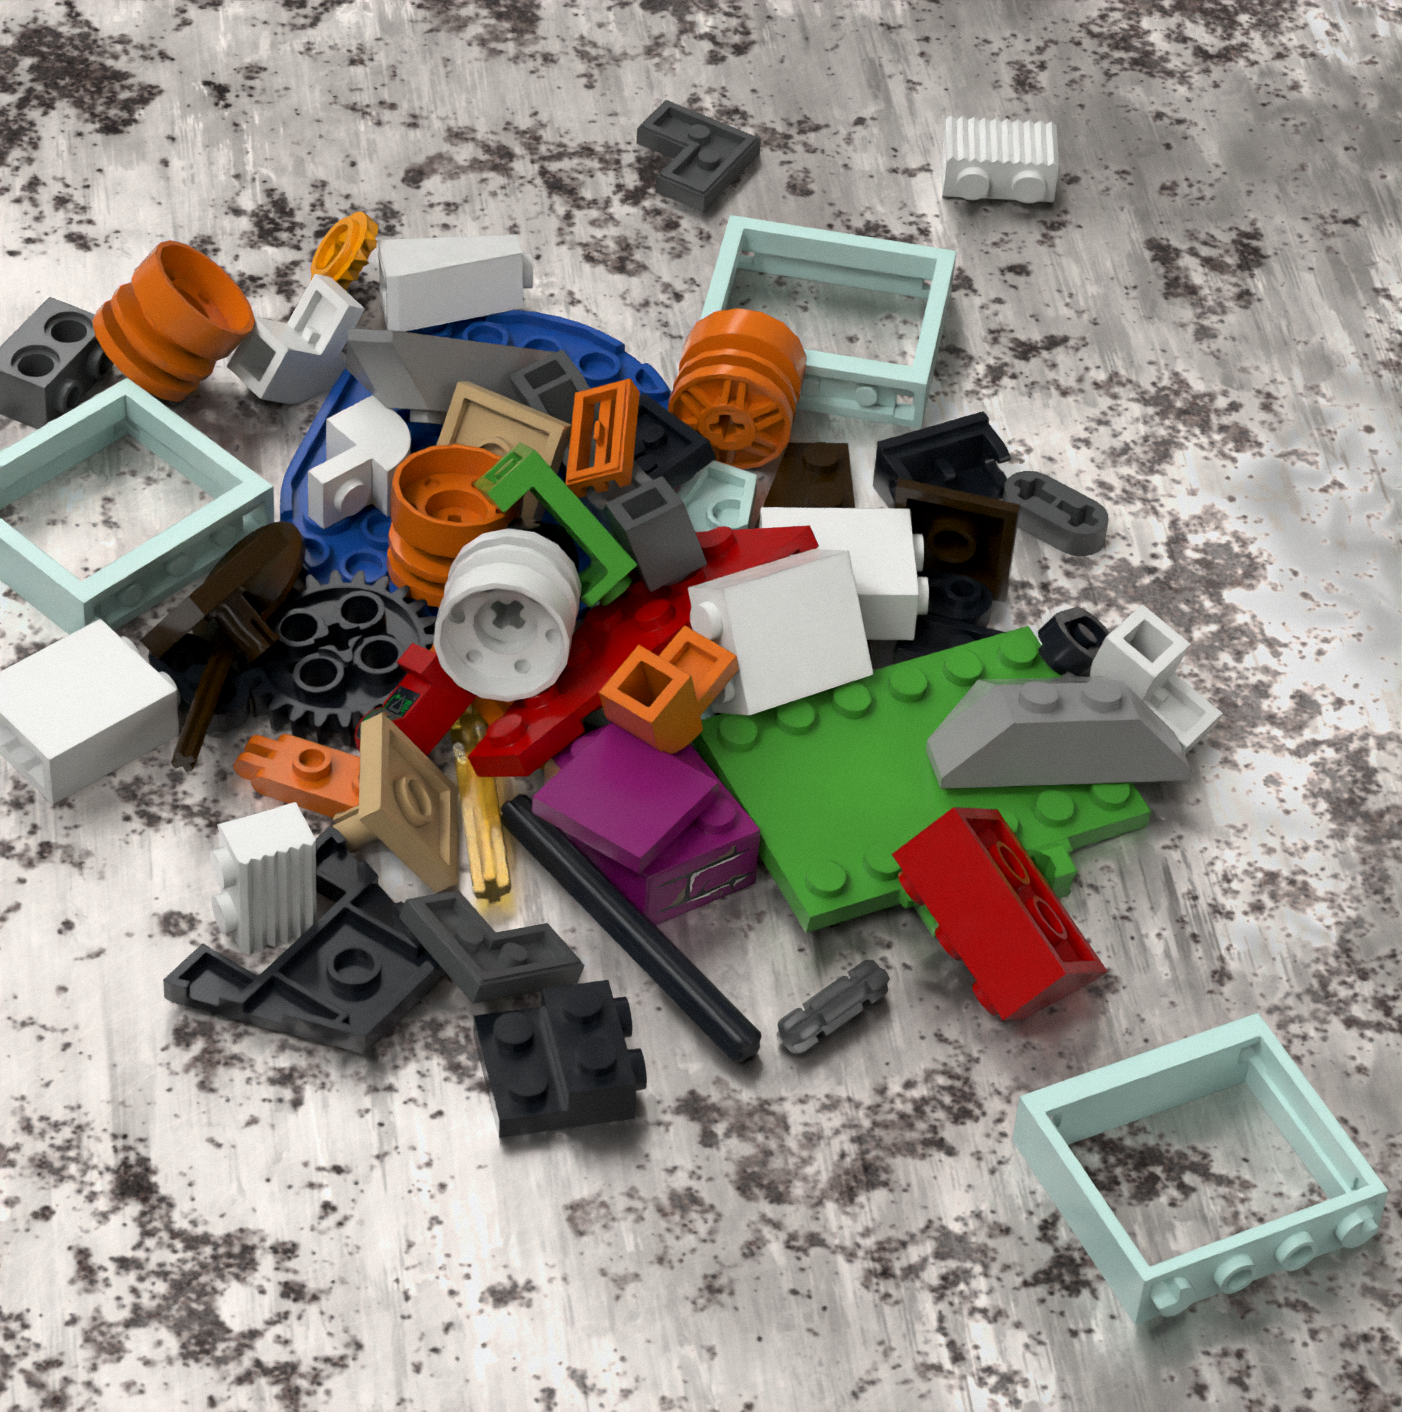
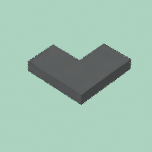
M665 100L637 128L636 144L673 158L656 177L655 192L704 212L760 154L761 139Z
M459 890L406 899L399 915L400 920L472 1004L541 991L542 988L577 984L585 966L548 923L495 932Z

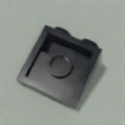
M609 980L542 988L541 1007L473 1016V1035L499 1138L635 1119L636 1090L646 1089L647 1086L645 1061L640 1048L627 1049L625 1038L632 1036L630 1006L626 996L613 998Z

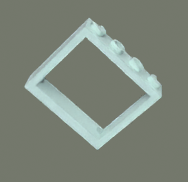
M730 215L700 320L715 311L726 310L737 268L926 298L928 301L913 366L804 349L807 356L805 378L799 401L796 404V409L921 429L950 303L957 251ZM741 252H754V257L741 255ZM924 280L932 281L931 285L924 284ZM897 395L913 397L912 405L898 403Z
M125 378L105 391L96 394L64 415L51 420L35 432L0 450V510L127 434L131 435L215 500L83 581L79 580L0 518V580L69 635L98 619L104 621L113 631L117 630L210 572L220 559L245 536L260 527L274 523V486L129 378Z
M1259 1013L1019 1096L1012 1141L1135 1325L1160 1315L1163 1317L1177 1315L1187 1309L1192 1303L1222 1292L1225 1294L1236 1293L1247 1287L1252 1281L1280 1270H1297L1308 1264L1313 1258L1341 1247L1350 1249L1358 1247L1378 1232L1388 1189ZM1245 1082L1330 1200L1149 1266L1068 1145Z

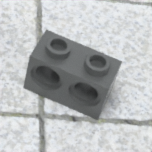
M49 297L0 346L1 415L35 429H40L51 420L57 419L76 408L81 398L98 380L101 381L108 376L114 363L105 354L95 336L92 324L95 314Z

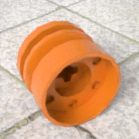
M168 240L159 243L135 269L131 278L132 282L120 285L114 292L112 299L104 302L96 311L92 321L99 344L108 358L125 376L145 391L160 399L180 402L188 399L198 389L200 381L207 379L213 373L217 360L228 357L251 333L255 318L251 305L240 287L219 265L205 254L187 244Z
M734 308L711 313L696 322L686 337L679 362V373L675 377L673 391L668 402V411L709 440L717 458L715 461L742 470L763 466L777 458L790 440L792 424L796 414V404L800 398L807 356L800 339L783 322L760 311Z
M461 444L438 445L410 454L396 467L391 488L390 517L392 524L388 533L389 548L386 566L391 581L398 588L405 585L410 587L412 599H425L428 606L440 607L441 600L444 597L450 566L462 547L483 533L506 529L512 519L516 517L522 518L524 495L508 510L502 512L490 504L473 485L502 458L501 456L479 447Z

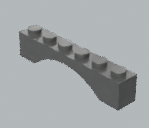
M563 349L508 375L521 404L571 425L575 393L590 389L582 373ZM595 403L589 468L594 467L596 441L593 435L595 422L599 419L600 406L598 403ZM570 438L559 468L560 472L563 474L565 478L567 474ZM633 460L631 485L619 487L615 480L609 481L608 491L597 493L593 486H588L586 496L581 497L589 511L637 563L633 570L650 592L663 586L675 585L683 581L689 573L707 565L683 501L663 476L655 480L651 479L635 460Z

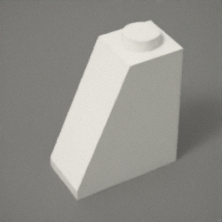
M517 234L378 240L379 296L387 330L405 332L523 308V288H533L531 253L522 252Z

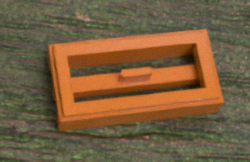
M631 378L575 393L565 484L578 498L586 496L588 486H593L597 493L608 491L609 481L615 480L619 487L631 485L640 394ZM600 402L599 419L595 422L593 435L596 441L594 467L589 468L595 403Z

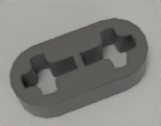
M1037 471L1017 472L1005 482L1002 501L1020 504L1017 528L1072 556L1093 555L1102 549L1106 539L1108 513L1097 501Z

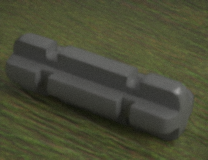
M874 960L861 962L848 971L850 979L848 976L838 978L802 1004L805 1009L804 1011L802 1008H796L781 1018L777 1023L779 1031L776 1036L781 1045H785L792 1054L805 1052L819 1042L816 1035L821 1038L826 1037L863 1011L862 1003L869 1006L887 994V983L890 980L887 971L880 968Z

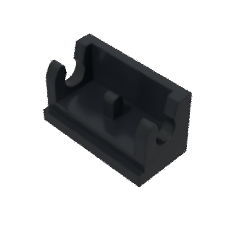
M982 411L878 441L873 488L888 508H894L896 485L899 478L999 500L1003 498L1007 477L1000 470L997 463L1008 462L1011 458L1006 445L989 424V417Z

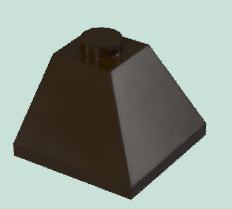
M899 478L896 485L894 508L910 509L912 534L923 535V566L976 579L990 590L992 600L1005 603L1008 595L1020 504Z

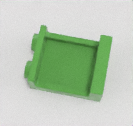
M519 442L473 484L490 504L502 512L508 510L527 491H530L590 558V564L578 574L582 585L580 601L589 608L598 600L603 606L608 605L619 597L632 583V579L627 574L637 566V563L534 449Z

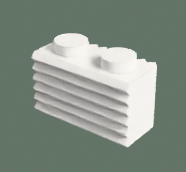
M952 115L949 116L945 121L941 156L942 197L964 198L967 200L1019 201L1027 204L1035 202L1054 203L1059 171L1057 125L1053 121L1045 125L1041 120L1034 124L1030 119L1025 123H1022L1019 119L1012 123L1008 118L1001 122L997 118L989 121L984 117L979 121L975 117L967 120L964 116L959 119Z
M289 803L217 824L219 829V848L210 851V862L221 893L212 896V909L222 934L231 932L241 952L248 955L252 953L253 949L263 951L266 945L276 947L279 941L288 944L292 937L296 939L301 937L317 921L316 839L297 803Z

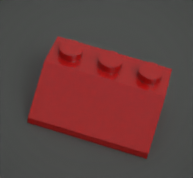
M953 807L891 854L902 869V872L898 874V878L903 889L915 903L920 906L926 905L939 925L935 929L938 941L953 959L957 961L963 960L976 980L972 984L976 998L991 1015H999L1003 1021L1026 1019L1108 972L998 809Z

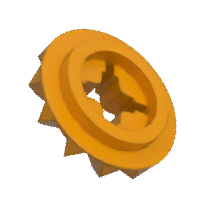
M361 211L339 220L322 239L311 263V280L314 274L328 276L347 291L350 283L359 279V274L363 267L369 264L368 258L370 253L377 245L375 238L378 235V224Z

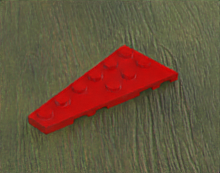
M723 526L709 531L695 532L707 565L689 573L683 581L675 585L663 586L652 592L648 590L632 569L627 574L632 579V583L619 597L606 606L600 603L587 612L584 618L585 621L572 635L567 665L556 682L534 697L516 700L501 718L489 725L484 738L467 756L477 777H528L585 732L582 719L589 713L602 708L599 691L638 645L659 656L684 625L692 629L690 623L692 606L688 587L789 557L790 555L817 549L819 545L811 526L732 530L730 527Z

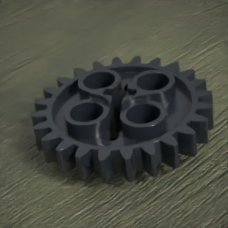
M332 570L329 584L320 585L316 578L308 575L306 576V590L299 592L292 587L281 605L266 620L275 633L278 632L281 637L251 663L246 660L247 657L242 652L237 654L239 674L248 683L254 713L256 715L269 713L270 726L273 730L279 729L290 722L293 736L301 738L310 729L316 731L317 743L324 745L331 733H340L344 745L350 746L354 731H356L361 718L370 710L382 707L386 699L408 674L396 663L407 648L414 643L425 649H431L434 642L437 616H429L428 604L425 599L412 602L411 590L407 585L390 593L388 576H382L371 586L366 584L364 571L359 570L351 583H343L338 570Z

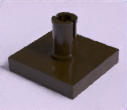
M272 524L186 597L140 641L158 659L201 621L205 619L209 623L214 620L247 657L246 660L251 663L281 636L278 632L275 633L242 595L246 591L243 585L290 543Z

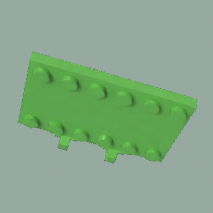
M1029 626L873 670V675L752 715L723 713L701 720L703 730L692 743L703 761L759 827L760 841L758 854L805 933L901 904L905 909L914 906L932 937H936L935 929L939 926L926 905H918L905 892L898 878V874L902 872V869L891 854L953 807L998 809L1058 898L1070 895L1073 878L1077 875V869L1070 858L1073 850L1147 826L1151 810L1132 782L940 789L926 752L927 740L977 680L1062 677V675L1051 669L1040 656L1038 648L1041 644Z

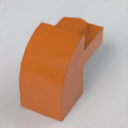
M685 625L659 656L638 645L599 691L604 715L608 721L658 751L662 752L664 750L669 754L676 753L689 745L702 732L703 726L700 716L739 670L737 655Z

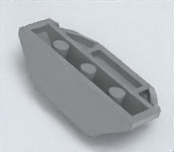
M349 328L345 368L385 407L410 410L409 422L443 425L457 382L469 381L519 402L508 375L556 352L394 330Z
M1101 676L977 680L928 738L926 752L940 789L1190 781L1192 769L1175 732L1124 682Z

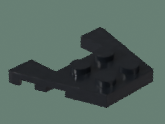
M329 826L316 838V892L335 902L334 906L260 975H255L202 943L163 979L164 998L176 1004L366 1054L447 973L400 920L399 915L404 903L402 901L395 903L378 884V874L365 860L359 863L347 850V840L337 829Z

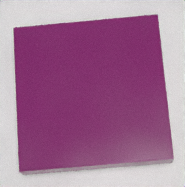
M610 723L532 796V813L640 874L718 798L719 781L664 750L662 752L658 751L615 724Z

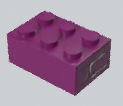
M608 725L580 735L545 763L544 785ZM690 744L671 755L718 780V798L640 874L568 834L571 840L655 925L756 883L760 829Z

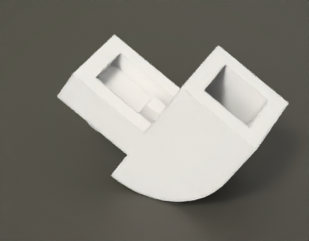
M314 274L288 323L254 317L255 323L251 333L238 345L227 367L260 399L285 404H298L329 390L345 369L346 355L342 352V349L348 340L349 328H355L365 308L334 279Z
M372 395L326 419V462L308 470V516L322 529L348 516L355 515L370 504L377 507L387 517L390 515L392 480L396 467L411 453V437L405 421L393 409L385 407L375 396Z
M1142 604L1106 636L1092 662L1090 677L1101 676L1124 682L1175 732L1186 755L1216 726L1223 713L1175 674L1191 644Z

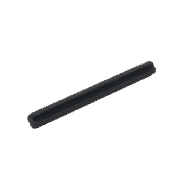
M519 794L512 801L507 800L502 805L501 824L733 1062L742 1063L749 1056H754L761 1048L759 1043L762 1038L761 1032L561 829L532 813V799L529 796Z

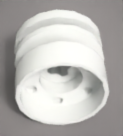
M507 528L483 533L462 547L450 566L444 597L441 600L436 618L433 642L441 667L458 686L481 698L510 702L534 697L556 682L568 662L582 587L574 562L558 544L535 532Z

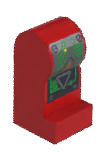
M412 643L396 662L408 674L386 699L384 705L370 710L361 718L356 727L355 742L359 752L361 722L383 712L428 756L477 697V695L465 690L454 682L441 667L436 653Z

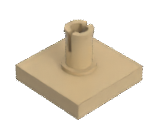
M469 381L457 382L436 446L461 444L483 448L504 457L513 447L521 442L534 449L552 470L558 474L571 435L572 425ZM527 491L523 498L522 518L541 521L546 508L530 491Z
M383 712L361 722L359 805L345 812L336 813L333 818L336 824L333 825V828L337 829L347 840V850L350 853H354L360 847L380 839L434 893L457 884L458 787Z

